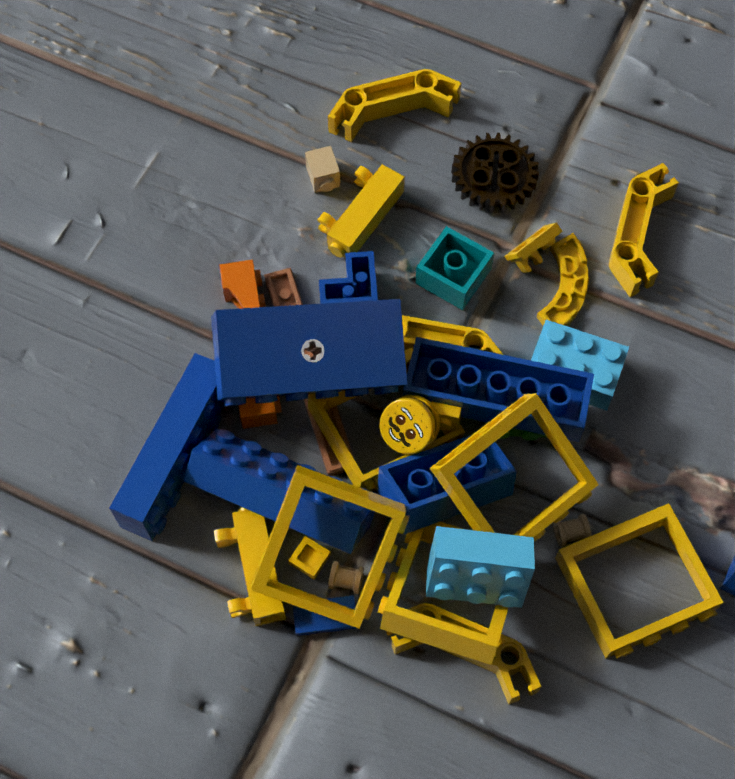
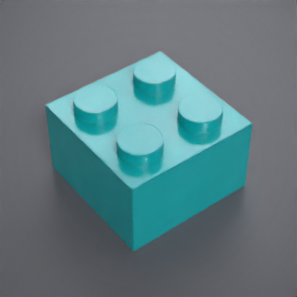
M446 226L417 265L415 284L463 310L492 270L494 252Z

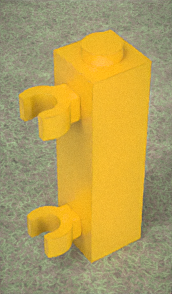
M383 164L374 175L364 166H359L354 173L357 176L354 183L363 189L337 221L326 212H323L317 219L321 223L318 229L327 234V246L333 255L345 258V253L359 251L403 194L405 176Z
M241 507L238 512L232 513L235 527L214 530L218 548L238 543L249 596L247 598H236L227 601L231 618L252 613L255 626L286 620L282 601L251 590L253 579L269 536L265 517ZM274 564L269 579L278 582Z

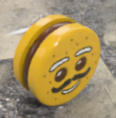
M405 395L396 399L384 409L380 417V432L384 441L394 451L402 454H415L424 450L436 439L440 430V418L436 408L429 400L419 395Z

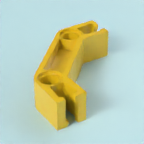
M422 69L350 87L343 92L328 115V131L337 135L339 133L337 127L344 120L342 126L345 127V140L352 142L364 122L423 107L449 118L453 111L452 104H457L460 100L462 83L436 71Z
M664 163L632 178L624 198L609 259V268L629 297L639 293L642 280L645 282L644 286L646 289L652 287L659 273L642 249L652 208L673 198L679 184L677 179L673 177L670 179V182L658 187L655 186L656 183L658 185L662 184L665 175L669 172ZM633 272H636L641 277V279L639 277L636 278Z
M402 315L405 350L409 348L413 350L416 337L468 348L471 345H476L481 348L479 350L503 355L483 330Z
M423 603L408 609L485 635L488 633L489 628L433 604ZM386 631L387 636L393 634L391 632ZM503 634L500 636L492 665L440 649L495 673L508 704L520 700L519 691L514 690L510 675H514L517 672L522 673L528 685L529 696L537 694L542 687L523 645ZM396 635L391 637L394 654L424 644L406 637L398 640ZM504 652H511L515 655L517 663L507 665L502 661L500 655Z

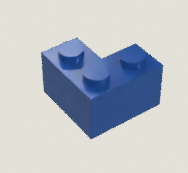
M374 251L345 253L347 278L319 280L320 304L378 300Z

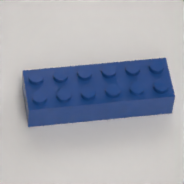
M416 337L407 372V385H404L403 396L419 395L430 402L461 407V417L488 423L524 394L537 393L567 439L580 442L585 428L594 374ZM532 414L513 427L545 435Z
M194 353L109 507L120 528L150 541H153L156 534H161L167 522L166 515L171 507L174 508L180 499V489L184 483L192 449L208 437L211 430L215 431L221 421L220 414L225 406V400H217L214 360Z
M216 429L192 449L184 482L276 521L297 465L316 471V469L310 465L292 461L282 453H274L264 449L256 442L238 438L228 430ZM329 476V477L338 479V480H340V481H343L342 479H340V478H338V477ZM304 486L289 528L351 554L369 530L375 511Z

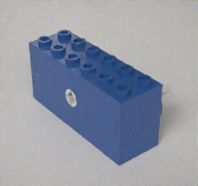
M400 299L215 310L211 316L217 400H225V406L243 405L247 403L246 399L255 398L256 404L278 401L277 396H285L286 401L308 399V394H315L316 399L334 398L339 396L338 392L345 391V397L363 396L369 394L370 389H374L375 395L399 392V386L407 385ZM307 349V352H312L313 357L310 358V355L304 354V350Z

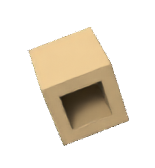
M327 146L305 152L306 168L314 193L328 192L340 187V171L332 147Z

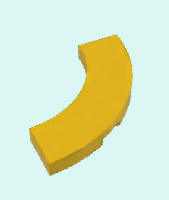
M574 233L559 240L550 247V251L554 255L559 267L560 284L552 301L537 313V319L542 325H544L545 320L569 326L578 315L584 303L589 284L587 258L580 241Z

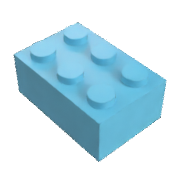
M545 320L531 361L593 373L594 379L589 405L607 411L629 347Z
M436 526L427 563L426 597L438 598L440 600L468 601L473 604L486 603L502 605L508 608H522L535 570L534 537Z

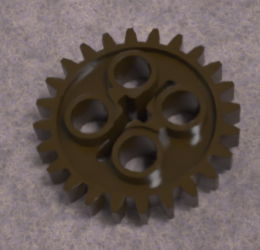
M498 132L495 138H491L490 134L486 133L484 140L478 135L475 137V143L467 140L466 148L459 147L458 155H454L451 173L452 183H455V191H461L462 200L470 197V206L476 202L479 203L480 211L485 205L489 206L490 213H493L495 207H499L503 213L506 205L512 210L515 209L516 202L523 205L525 197L531 198L532 191L536 190L539 171H537L539 163L534 161V153L528 154V145L519 147L520 139L510 142L511 135L501 139V135ZM494 154L499 155L496 191L491 190Z

